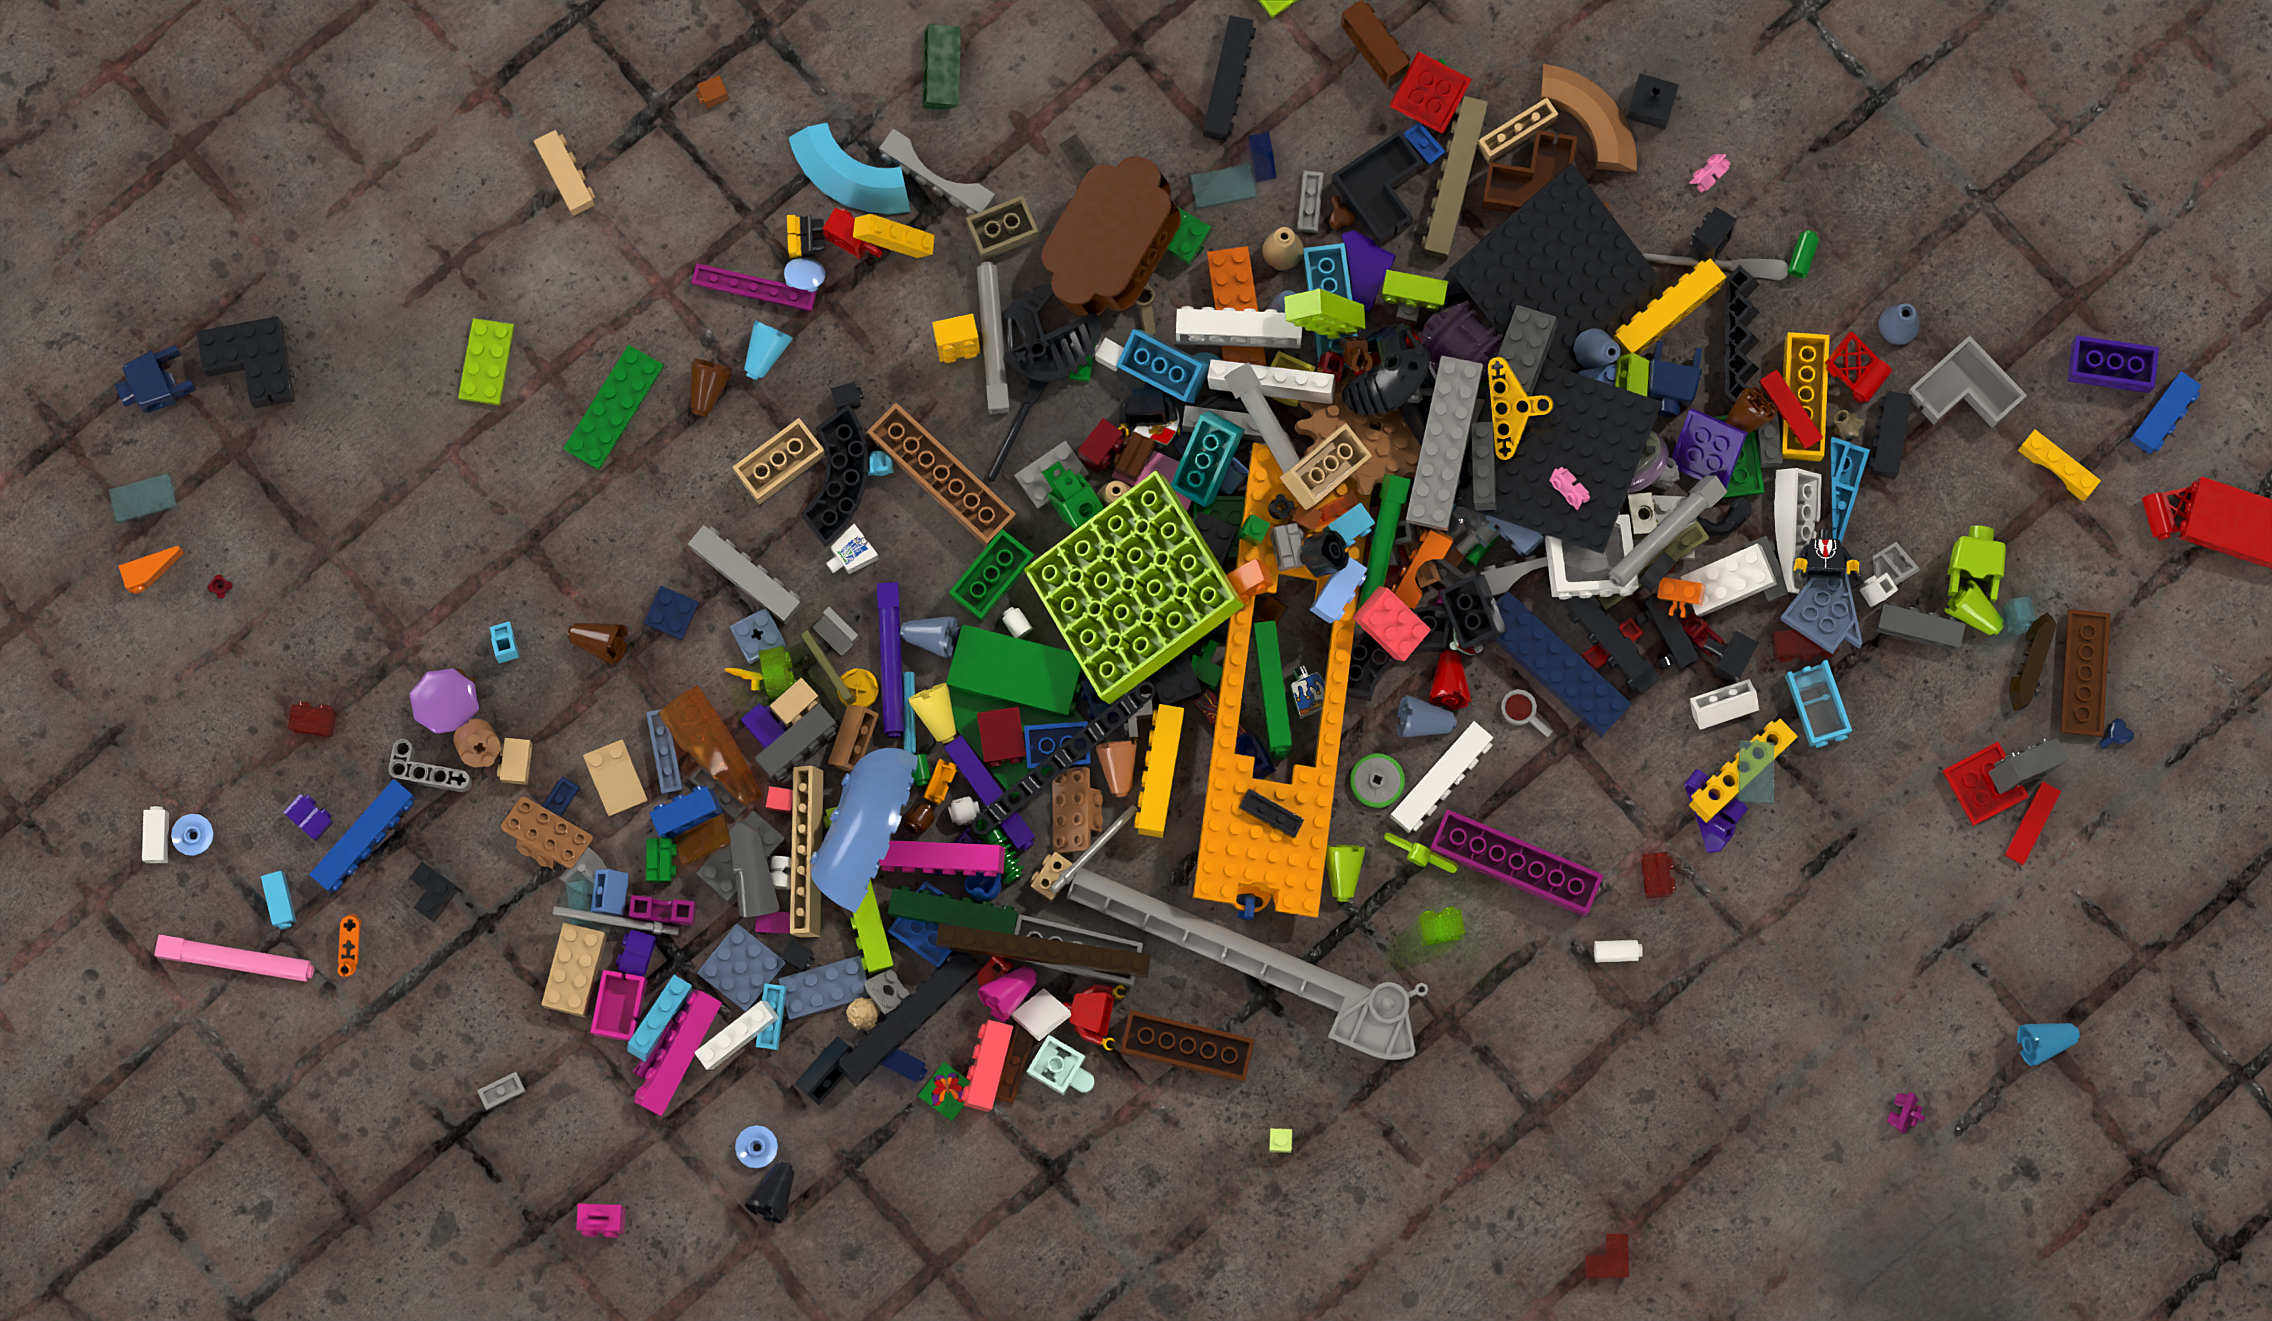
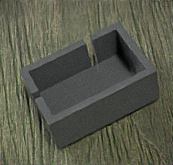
M2046 738L2036 743L2035 746L2029 745L2020 750L2021 752L2019 753L2013 752L2005 756V759L1994 764L1995 768L1988 773L1999 794H2003L2016 788V785L2019 787L2050 773L2069 761L2058 738L2051 741Z

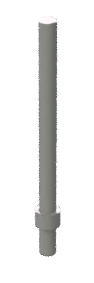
M1131 805L1068 869H1064L1059 874V878L1050 886V890L1056 893L1064 884H1068L1074 878V874L1138 809Z
M553 906L552 910L553 915L651 931L652 934L661 935V933L678 935L679 927L663 925V922L658 921L651 923Z

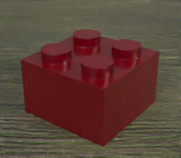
M1102 418L1078 449V459L1097 474L1101 470L1105 471L1111 463L1110 458L1114 454L1120 453L1123 448V432Z

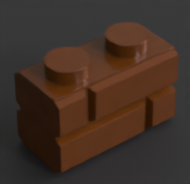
M1133 431L1131 436H1126L1122 444L1125 448L1122 454L1118 453L1113 464L1116 465V473L1137 482L1156 446V442Z

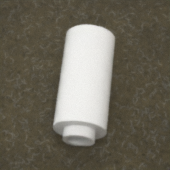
M1637 940L1594 941L1595 963L1638 961L1639 957H1642V944H1638Z

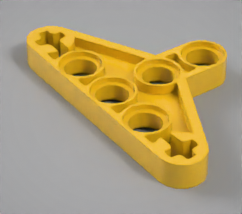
M1496 357L1490 360L1488 364L1495 452L1498 458L1507 460L1514 456L1529 416L1549 413L1553 409V400L1546 395L1528 396L1508 362L1502 357ZM1496 361L1503 364L1504 367L1500 369V376L1505 374L1506 379H1493V375H1498L1497 369H1493ZM1498 381L1503 382L1506 386L1505 391L1501 394L1497 393L1494 389V385ZM1540 399H1546L1549 402V408L1546 411L1538 408ZM1519 401L1527 402L1528 410L1521 413L1518 411L1517 404ZM1503 402L1507 405L1508 409L1505 414L1497 412L1496 406L1498 403ZM1505 423L1509 426V433L1507 435H1501L1498 432L1500 424ZM1511 437V442L1506 441V446L1511 449V452L1505 456L1503 452H1500V449L1504 447L1503 441L1499 442V438L1506 439Z

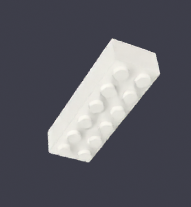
M1183 306L1181 309H1177L1176 344L1300 348L1302 327H1296L1293 323L1287 322L1285 313H1279L1277 310L1267 309L1265 312H1256L1255 309L1235 311L1234 308L1214 310L1212 307H1203L1202 310H1197L1190 306Z

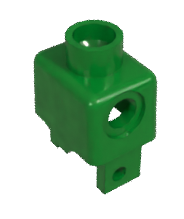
M1059 461L1041 472L1052 489L1046 496L1061 519L1073 529H1078L1104 509L1091 485L1079 473L1074 475L1071 469L1065 471ZM1059 469V475L1054 476V471Z

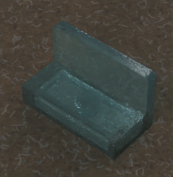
M582 879L578 882L566 883L569 909L590 912L591 903L587 880ZM571 918L572 925L593 923V921Z

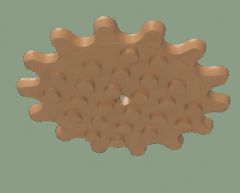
M1350 367L1344 369L1345 378L1335 384L1332 404L1299 400L1300 406L1311 413V418L1298 421L1295 424V431L1300 435L1310 436L1314 440V444L1305 450L1304 456L1332 432L1347 423L1372 455L1348 476L1356 480L1357 491L1360 494L1369 495L1375 484L1383 482L1384 473L1415 479L1422 447L1407 425L1399 408L1393 411L1389 409L1387 410L1388 413L1384 415L1377 413L1378 416L1372 417L1370 414H1367L1368 417H1364L1358 411L1355 414L1343 402L1341 390L1356 378L1355 373ZM1370 424L1380 426V429H1371Z

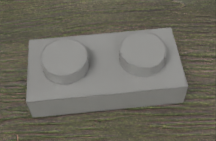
M517 1072L477 1090L486 1110L526 1092Z

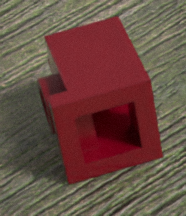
M1333 351L1325 352L1320 355L1316 372L1333 374L1335 376V384L1340 382L1345 363L1343 357H1340L1338 353Z

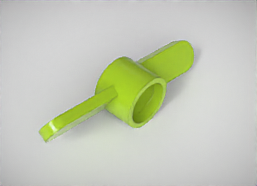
M1385 833V840L1410 851L1407 859L1412 863L1426 867L1427 863L1430 862L1448 872L1455 873L1457 871L1458 865L1454 861L1433 852L1421 844L1410 843L1394 834Z

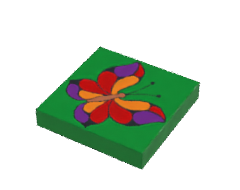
M943 1062L918 1097L953 1122L964 1107L965 1100H961L964 1087L969 1086L970 1081Z

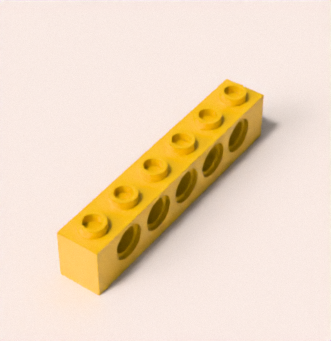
M1781 719L1776 723L1771 721L1763 728L1765 733L1761 737L1757 734L1749 742L1751 746L1747 750L1742 748L1734 756L1736 760L1732 764L1728 761L1720 769L1722 773L1718 777L1713 775L1705 783L1707 787L1703 791L1699 788L1691 796L1693 801L1689 806L1705 823L1713 818L1798 737ZM1766 739H1772L1775 746L1769 745ZM1752 752H1757L1760 755V759H1755ZM1738 765L1743 766L1746 769V773L1740 772ZM1723 779H1728L1732 786H1726ZM1709 793H1714L1717 796V800H1712L1709 797Z

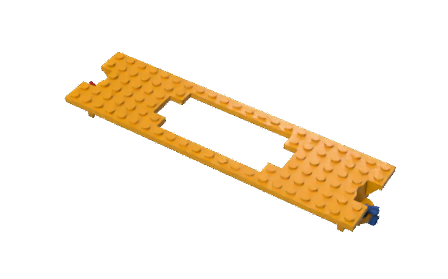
M1253 443L1242 526L1246 518L1251 514L1270 523V526L1263 541L1256 547L1240 539L1236 569L1255 558L1266 563L1274 584L1268 588L1266 593L1271 594L1276 593L1279 574L1317 581L1316 600L1331 574L1316 578L1306 565L1281 572L1278 570L1269 531L1274 527L1288 525L1289 517L1281 520L1272 518L1268 512V506L1271 501L1276 499L1278 494H1283L1288 501H1293L1294 506L1299 501L1279 478L1284 473L1268 445ZM1297 454L1300 460L1304 457V455ZM1347 477L1317 504L1312 506L1323 512L1313 533L1308 535L1303 532L1302 546L1307 537L1324 532L1323 528L1360 502L1369 513L1371 493L1369 495L1360 494L1357 491V482L1352 477ZM1360 535L1353 538L1355 543L1345 549V553L1349 552V557L1361 565L1363 564L1366 535L1362 538ZM1358 585L1353 591L1356 593L1353 600L1349 604L1346 602L1343 607L1345 612L1341 619L1332 622L1314 767L1295 764L1293 766L1291 785L1252 778L1255 757L1234 754L1255 596L1250 598L1247 603H1244L1245 606L1229 618L1193 898L1232 904L1238 910L1237 918L1242 920H1253L1254 913L1268 905L1271 894L1273 895L1275 911L1318 917L1355 620L1352 617L1357 611L1359 595ZM1249 788L1304 819L1294 839L1238 808ZM1238 894H1241V895H1240V898H1239V904H1238L1237 901H1236L1237 895H1238ZM1255 897L1259 898L1261 904L1259 908L1255 907Z

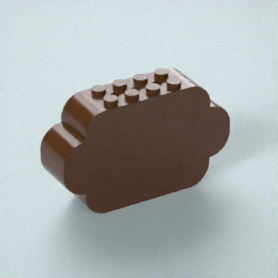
M1140 156L1125 158L1117 167L1109 164H1100L1090 169L1084 179L1077 185V191L1073 198L1067 202L1063 215L1057 219L1053 232L1046 238L1041 258L1043 265L1053 276L1051 280L1052 290L1071 313L1079 317L1087 316L1093 312L1099 316L1106 308L1121 311L1134 305L1181 225V213L1170 198L1171 186L1153 162Z

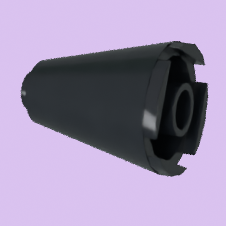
M783 1161L776 1163L747 1198L744 1207L756 1216L758 1213L761 1214L766 1221L781 1224L785 1219L795 1171L792 1169L793 1166Z

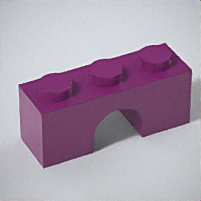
M631 895L629 917L633 920L695 926L697 904L695 901L675 899L673 901H663L653 897Z

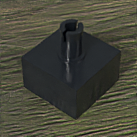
M1640 73L1626 118L1666 129L1679 84Z
M1738 631L1735 632L1731 641L1726 646L1709 637L1703 649L1718 656L1720 660L1712 675L1730 685L1737 683L1759 642Z

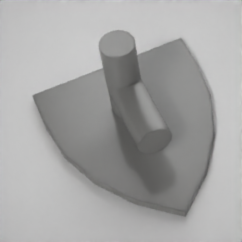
M588 847L574 868H567L560 879L577 891L593 894L595 871L607 868L602 859Z

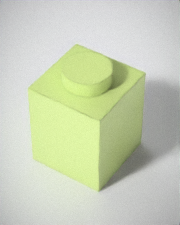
M1270 1129L1269 1152L1291 1153L1292 1129Z

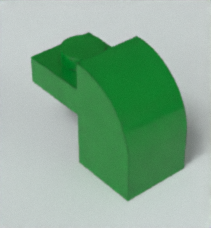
M1210 640L1209 644H1204L1199 655L1202 658L1196 655L1193 656L1192 667L1198 682L1215 691L1222 678L1223 668L1211 663L1218 648V643Z

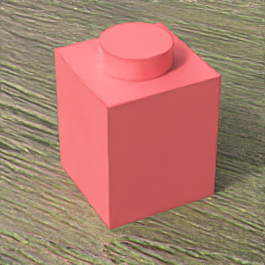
M769 786L766 809L792 814L793 790Z

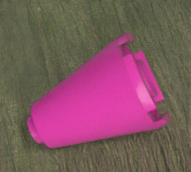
M1023 966L981 986L977 993L985 1007L989 1006L993 1010L990 1013L997 1020L1005 1022L1036 984L1037 975L1032 968Z

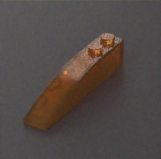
M698 685L680 694L658 712V715L680 747L685 752L688 751L696 758L695 761L700 766L703 765L708 769L714 779L721 781L725 785V789L742 805L746 806L762 796L734 739Z

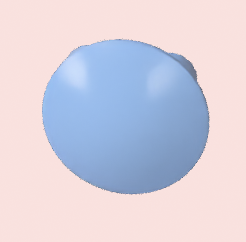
M807 257L796 258L785 267L784 276L786 284L789 287L814 292L825 279V269L815 259Z

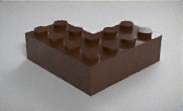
M1537 130L1530 168L1490 162L1482 208L1508 213L1515 212L1570 163L1574 162L1578 137L1559 134L1556 144L1553 143L1555 133Z

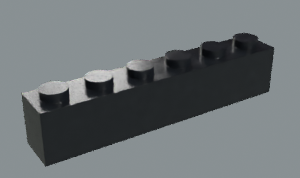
M1229 15L1203 128V136L1227 141L1228 135L1233 133L1234 123H1231L1232 116H1237L1239 104H1236L1237 96L1241 97L1243 85L1240 84L1241 77H1246L1248 66L1244 64L1246 58L1250 59L1252 47L1249 46L1250 39L1254 40L1256 28L1253 27L1254 20Z

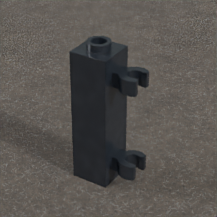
M1654 593L1646 598L1647 601L1643 605L1646 612L1637 615L1635 621L1640 626L1651 620L1670 655L1659 660V666L1664 670L1675 664L1679 672L1697 663L1699 657L1676 614L1674 613V616L1669 615L1670 603L1667 600L1657 598L1658 594Z

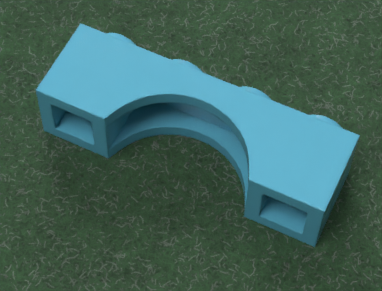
M673 975L628 1042V1052L645 1062L657 1046L669 1021L685 1004L688 994L692 991L691 984Z

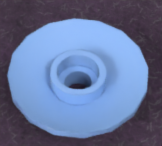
M189 814L182 816L176 821L172 828L171 839L179 852L195 856L209 848L213 841L214 832L212 825L206 818L198 814ZM196 832L197 838L194 840L191 839V834Z
M756 1125L748 1127L740 1133L736 1140L735 1149L737 1157L743 1164L751 1168H761L773 1161L777 1155L778 1144L772 1131L766 1127ZM760 1144V1151H754L753 1146Z

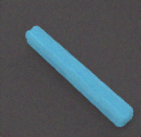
M904 672L902 674L905 731L903 733L904 750L914 754L916 752L915 711L909 704L908 699L915 695V677L913 672Z

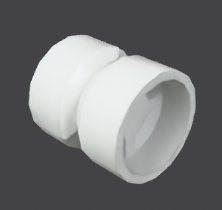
M770 856L769 869L771 870L770 874L774 888L791 890V858Z

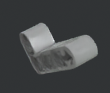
M405 739L397 740L394 743L389 763V773L395 780L457 792H466L471 788L472 779L465 771L413 762L415 755L413 745ZM407 745L409 747L408 752L404 755L399 754V749ZM398 766H404L405 768L401 775H395V769ZM418 770H425L423 778L417 779L415 777ZM438 774H446L443 782H436ZM452 777L455 780H461L463 777L466 782H462L460 786L457 781L452 780Z

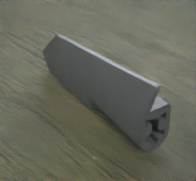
M738 821L729 830L733 872L736 877L739 915L742 917H752L778 912L780 906L759 831Z

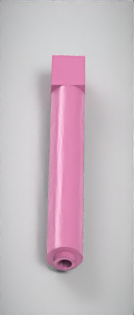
M164 935L158 936L155 956L161 959L185 961L307 982L314 974V966L308 960L188 941Z

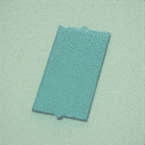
M1250 164L1191 175L1192 194L1195 195L1197 209L1257 197L1254 185L1255 178L1252 176Z
M169 474L109 489L112 501L111 508L114 509L117 523L177 507L174 496L175 489L172 488Z
M1759 740L1739 741V802H1752L1755 805L1758 803H1774V743L1759 742Z

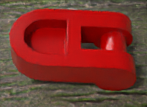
M993 956L977 975L978 984L981 987L1008 974L1014 965L1010 961L1007 962L1003 957ZM996 964L1002 968L999 973L993 969Z

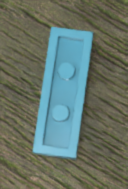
M764 983L762 1001H768L779 1019L757 1035L756 1047L778 1050L787 986Z

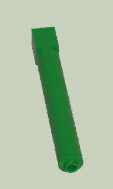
M1384 473L1379 496L1382 500L1365 572L1366 579L1363 582L1357 611L1378 586L1384 587L1402 503H1406L1411 479Z

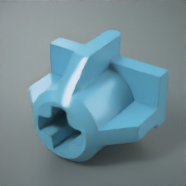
M873 451L869 454L868 476H884L894 473L893 459L885 452Z

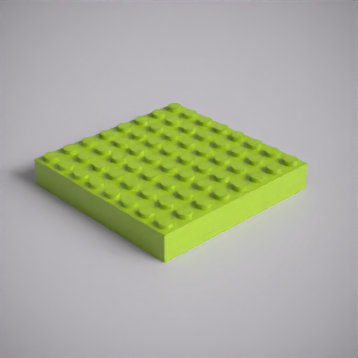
M1157 471L1143 479L1024 568L1029 580L1099 698L1110 705L1245 606L1171 485Z

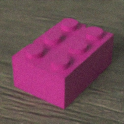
M603 970L590 1033L594 1036L629 1042L639 1026L635 1019L640 1020L647 979L642 976L630 974L624 976L619 972Z

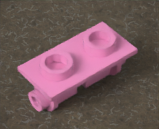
M1712 155L1707 160L1708 164L1704 168L1697 170L1693 174L1694 178L1689 183L1698 184L1697 189L1701 193L1708 191L1716 182L1712 175L1714 174L1717 178H1720L1729 169L1730 162L1724 159L1727 155Z
M1563 467L1558 470L1555 469L1549 481L1555 489L1561 492L1567 502L1578 510L1582 501L1585 503L1590 499L1589 492L1580 483L1575 486L1572 485L1577 479L1568 469Z

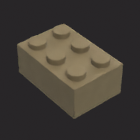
M1023 195L966 217V225L982 261L1039 239V231Z

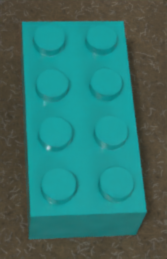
M1210 410L1201 414L1170 484L1172 489L1204 507L1213 503L1245 429Z

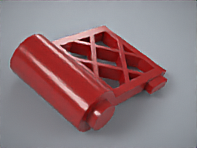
M1850 331L1825 362L1827 365L1826 370L1833 377L1838 376L1851 389L1852 398L1859 404L1868 403L1892 372V368L1887 363L1880 360ZM1851 339L1855 342V352H1848V343ZM1861 354H1866L1870 358L1866 366H1861ZM1848 355H1856L1855 367H1848ZM1838 356H1843V368H1838L1833 363ZM1856 369V378L1851 382L1848 370Z
M2190 487L2163 493H2153L2141 498L2153 538L2163 541L2171 538L2170 534L2179 532V527H2176L2174 518L2178 514L2185 519L2186 514L2179 509L2183 502L2187 503L2188 499H2186V496L2189 493ZM2169 496H2174L2180 500L2176 508L2169 504Z

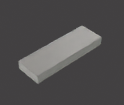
M1303 170L1298 232H1318L1323 172Z

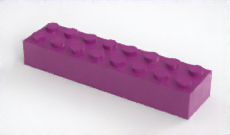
M1448 809L1430 848L1433 852L1460 865L1584 917L1587 916L1604 876Z

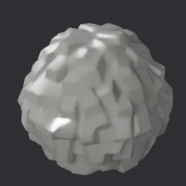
M1667 457L1663 472L1651 483L1653 487L1658 489L1671 488L1680 479L1678 466L1673 459Z

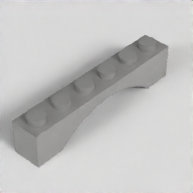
M892 129L879 148L881 158L889 164L893 162L898 165L904 174H912L918 183L924 186L925 184L929 185L935 194L941 197L942 195L946 196L952 205L963 207L970 216L989 209L996 200L994 193L978 183H955L932 173L918 159L910 139L895 129Z
M1577 546L1565 548L1566 552L1563 553L1564 566L1577 568L1586 573L1609 568L1605 552L1603 555L1586 548L1578 549ZM1544 553L1545 557L1537 559L1536 555L1526 557L1523 563L1517 564L1516 560L1505 562L1504 567L1497 569L1496 565L1484 567V572H1480V575H1485L1492 595L1506 593L1521 576L1540 567L1548 566L1547 553Z

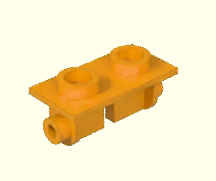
M939 759L923 797L937 805L941 804L945 800L944 797L949 788L947 785L951 783L955 772H957V765Z

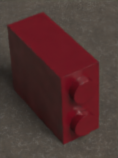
M1019 707L977 713L985 766L989 765L990 768H996L1006 762H1010L1011 765L1023 763V760L1027 758Z

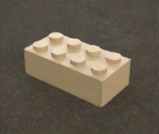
M798 418L732 468L736 476L760 505L826 455L822 446L801 419Z
M1345 423L1279 478L1303 508L1307 510L1317 504L1372 455L1347 423Z
M563 923L542 1001L544 1008L586 1018L607 939L605 932Z

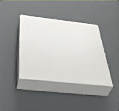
M1044 988L1012 1014L1013 1019L1038 1041L1071 1016L1070 1010Z

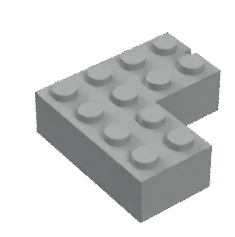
M1968 336L1907 392L1908 395H1912L1911 402L1917 408L1923 407L1921 412L1933 425L1965 399L1992 428L2022 403L2027 396L1971 336Z

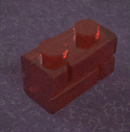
M298 702V705H291L288 729L291 732L326 737L333 736L336 712L331 709V706L319 704V708L310 707L311 704L307 702Z
M1668 852L1643 854L1641 856L1645 898L1671 896L1673 894L1672 891L1676 890L1675 879L1670 876V870H1673L1672 857H1668Z

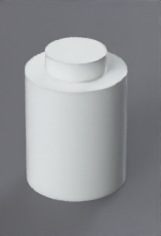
M1011 607L1003 613L1002 621L1014 638L1021 639L1033 630V627L1019 608L1014 609Z

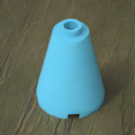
M755 320L744 370L747 371L746 375L755 380H758L759 377L763 378L791 343L793 337Z

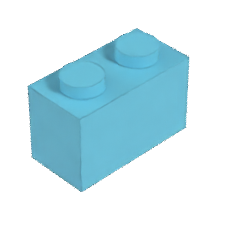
M1360 502L1323 528V530L1337 531L1346 542L1344 548L1346 549L1355 543L1353 538L1358 535L1362 538L1371 532L1370 526L1375 524V522Z

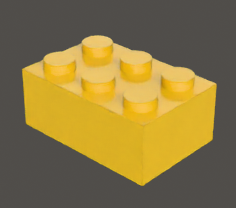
M973 314L932 322L940 362L951 363L956 361V358L961 357L970 359L980 353Z

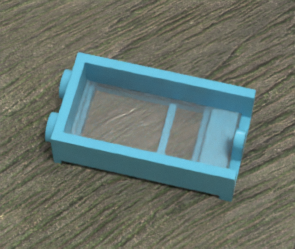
M1825 660L1820 665L1814 667L1807 666L1795 673H1792V671L1787 672L1785 679L1791 691L1809 742V747L1815 745L1816 748L1828 745L1827 741L1835 739L1836 742L1847 739V735L1852 732L1828 661Z

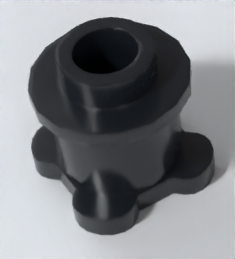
M1278 494L1276 499L1270 502L1268 512L1274 519H1286L1288 512L1294 508V502L1288 501L1283 494Z

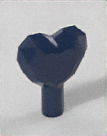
M2117 718L2111 722L2108 736L2098 743L2102 749L2112 743H2130L2133 740L2134 733L2131 729L2126 728V723L2123 719Z

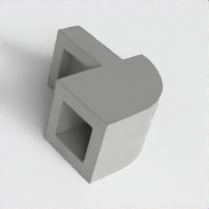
M1142 694V696L1149 697L1150 694ZM1152 699L1131 716L1127 723H1124L1125 735H1129V740H1138L1136 719L1153 718Z

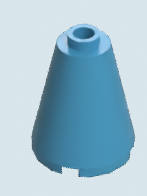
M2071 1023L2024 1024L2017 1031L2018 1044L2022 1043L2023 1047L2020 1053L2029 1066L2039 1065L2077 1044L2080 1037L2078 1028Z

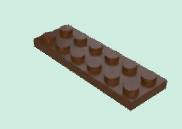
M2075 609L2067 610L2060 720L2061 734L2103 737L2111 613Z

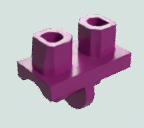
M1909 1092L1908 1095L1897 1093L1894 1104L1903 1108L1901 1115L1890 1112L1887 1119L1890 1125L1903 1134H1906L1909 1123L1910 1126L1916 1127L1918 1121L1924 1122L1926 1118L1921 1115L1923 1107L1916 1106L1918 1098L1914 1093Z

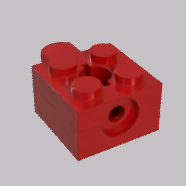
M835 207L823 226L825 240L860 260L865 251L881 258L883 255L881 250L885 251L886 248L853 238L855 218L846 209L842 208L839 210Z

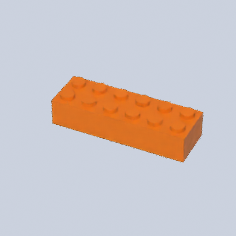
M1248 246L1207 252L1214 309L1234 308L1235 311L1255 309L1258 312ZM1220 346L1222 361L1245 364L1249 362L1253 365L1266 366L1264 347Z

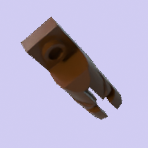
M1360 336L1338 338L1339 346L1343 348L1345 364L1356 372H1359V369L1365 372L1369 371L1372 367V358L1368 353L1367 340Z

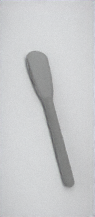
M1643 254L1648 262L1686 266H1696L1699 263L1689 257ZM1737 259L1714 261L1719 269L1734 271L1741 265L1751 276L1756 278L1782 280L1788 275V265L1782 260Z

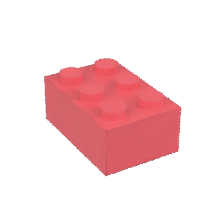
M1378 586L1352 617L1394 659L1405 661L1431 630L1389 588Z

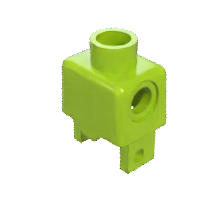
M1970 526L1969 535L1961 536L1955 542L1947 573L1951 575L1948 596L1954 597L1958 593L1959 579L1962 577L1990 582L1988 600L1991 603L1997 600L1999 582L2004 577L2006 546L2002 542L1993 541L1994 529L1985 526Z

